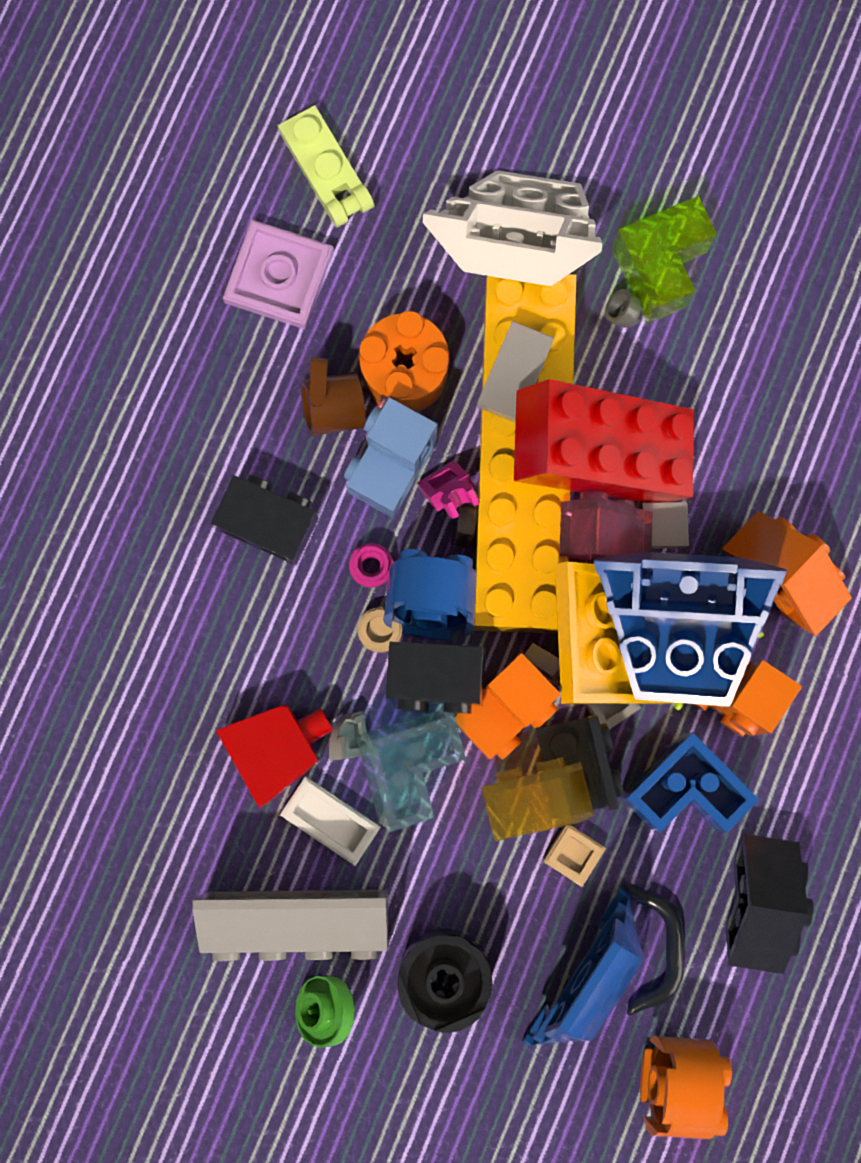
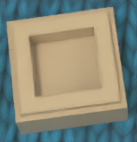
M566 823L542 861L583 887L606 848Z

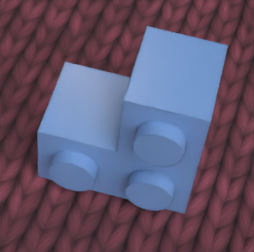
M389 397L383 409L376 406L368 417L364 426V430L368 432L366 436L368 448L362 457L354 456L346 469L344 478L349 480L346 484L348 494L394 519L437 445V423Z

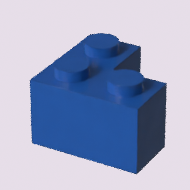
M693 732L683 733L624 792V796L620 797L652 830L661 832L690 804L716 831L728 833L759 801L746 785Z

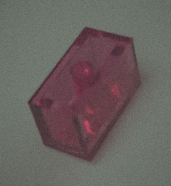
M582 492L578 500L561 502L559 556L594 564V559L652 552L653 512L636 508L635 502L632 500H607V493Z

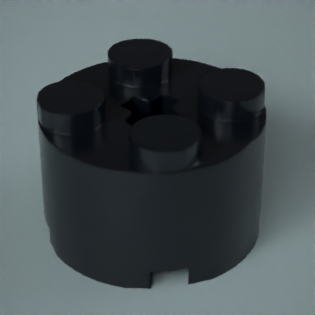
M436 929L416 938L402 956L397 983L401 1004L409 1017L426 1028L442 1033L457 1032L475 1023L489 1002L493 985L489 963L482 948L462 931L452 929ZM445 969L448 975L456 974L452 978L453 987L445 989L441 983L433 984L437 980V972L439 970Z

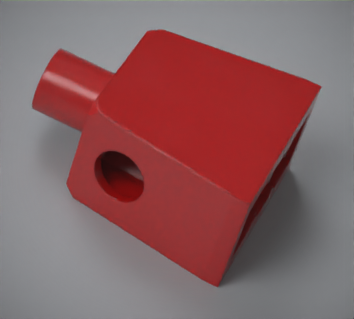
M286 704L228 725L216 732L260 808L271 803L320 761L312 743L331 733L333 727L321 707L298 720L291 707Z

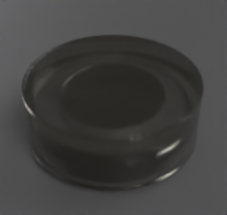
M464 503L457 508L459 516L454 519L451 535V545L461 548H467L471 545L478 514L476 506Z

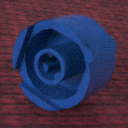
M416 549L401 551L400 560L393 562L389 568L383 616L385 625L391 628L392 621L402 624V634L432 640L452 639V631L464 629L463 637L472 634L475 625L477 572L472 568L473 560L464 555H449L445 559L428 557L427 553Z

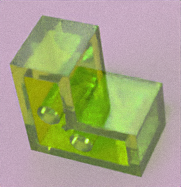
M699 195L618 229L612 245V251L632 293L642 301L644 308L642 314L647 324L686 308L696 291L683 263L706 254L717 236Z

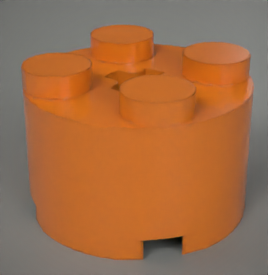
M413 311L390 315L374 324L361 342L359 359L363 383L369 396L378 405L384 407L390 397L411 410L418 412L432 405L440 397L448 377L449 350L443 334L432 322ZM400 359L405 361L412 360V368L407 369L403 364L397 367V361Z
M652 1036L650 1041L655 1047L654 1049L645 1048L640 1074L641 1102H650L652 1117L643 1116L645 1127L649 1134L652 1136L712 1139L715 1135L724 1136L728 1129V1114L724 1106V1087H728L732 1079V1067L729 1057L720 1056L712 1040Z

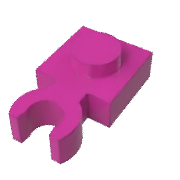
M454 460L417 482L423 496L438 512L445 508L450 518L455 519L459 516L456 509L460 505L470 502L473 506H476L480 503L474 491L476 488L469 474Z

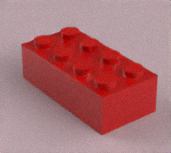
M552 379L516 390L514 482L644 503L673 502L693 498L694 409Z

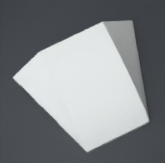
M497 170L470 186L469 195L465 198L451 197L446 200V209L437 213V211L431 209L423 214L424 225L464 272L552 286L601 253L603 244L601 238L595 236L596 224L594 219H589V205L580 183Z

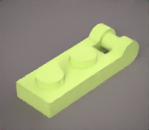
M315 105L278 125L280 135L336 228L347 223V217L359 210L365 213L375 207L368 190L359 180ZM347 189L350 196L338 201L335 195Z

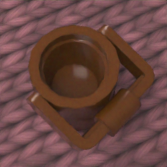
M311 357L306 369L305 379L301 380L303 419L306 422L310 436L364 428L365 405L361 384L356 372L327 376V359Z

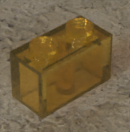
M563 757L536 763L538 772L523 775L521 767L495 773L497 782L481 787L494 840L499 841L576 824L594 817L581 762L565 765Z

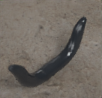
M627 883L626 889L629 895L637 903L656 911L662 917L666 928V975L658 987L638 995L630 1003L627 1015L632 1016L642 1010L665 1003L677 992L684 972L683 922L672 903L662 895L642 889L632 883Z

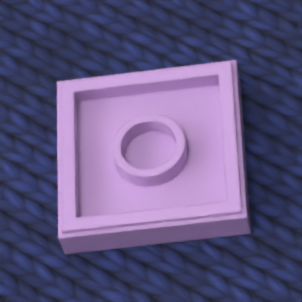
M251 219L226 287L223 301L226 304L306 330L334 248L332 245Z

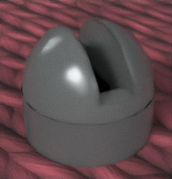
M620 289L608 300L605 307V317L608 321L619 327H633L639 323L638 317L644 311L642 301L630 291Z

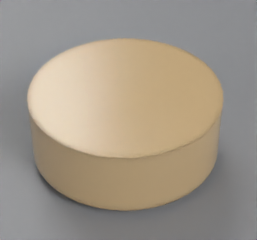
M383 607L370 609L361 617L358 623L360 641L368 650L376 653L388 652L389 641L400 642L402 638V624L392 621L391 628L385 625L383 621Z

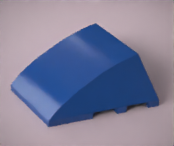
M654 552L594 559L597 574L600 575L606 595L608 611L612 615L619 638L620 651L635 699L730 706L762 627L768 618L778 589L785 578L787 569L741 557Z
M621 886L596 924L601 929L599 935L552 1007L546 1002L521 1041L527 1046L531 1047L565 1041L594 1040L645 960L636 931L629 893Z

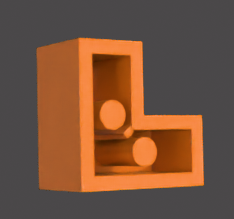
M757 511L722 548L726 556L741 557L787 569L774 602L784 618L814 636H817L852 599L843 582L845 575L832 563L828 556L830 553L828 545L815 534L809 533L805 536L798 532L790 522L780 516L773 519Z
M521 653L483 690V706H472L471 714H457L451 721L488 760L492 759L496 754L503 760L522 742L516 735L529 724L534 729L539 728L559 709L553 702L561 694Z
M764 660L754 663L749 661L730 706L692 705L702 711H706L708 707L723 716L720 723L738 736L744 737L745 734L750 736L772 734L803 686Z

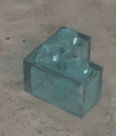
M439 710L356 736L379 823L392 832L435 818L423 773L466 760L455 716Z

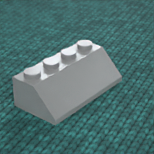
M388 890L207 891L193 900V916L199 952L212 953V960L214 961L240 960V953L259 952V960L264 961L286 959V952H305V959L328 960L333 958V952L350 951L352 959L370 960L379 958V951H388Z

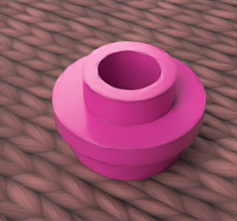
M368 543L361 545L351 555L349 561L350 573L353 579L361 586L367 588L382 586L388 581L389 568L393 563V558L390 552L379 544ZM368 559H376L380 563V569L374 574L366 573L363 569V565Z

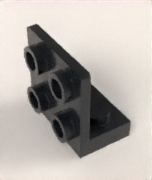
M594 715L535 729L555 818L599 808L605 810L619 808L617 798L623 797L624 793L618 770H612L609 767L606 752L613 750V745L607 723L600 724L598 716Z

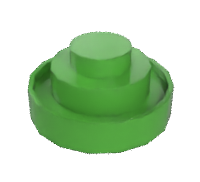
M327 975L308 979L300 988L295 1008L297 1027L303 1039L311 1046L319 1048L333 1047L341 1044L350 1034L354 1023L355 1007L352 994L346 983L338 977Z

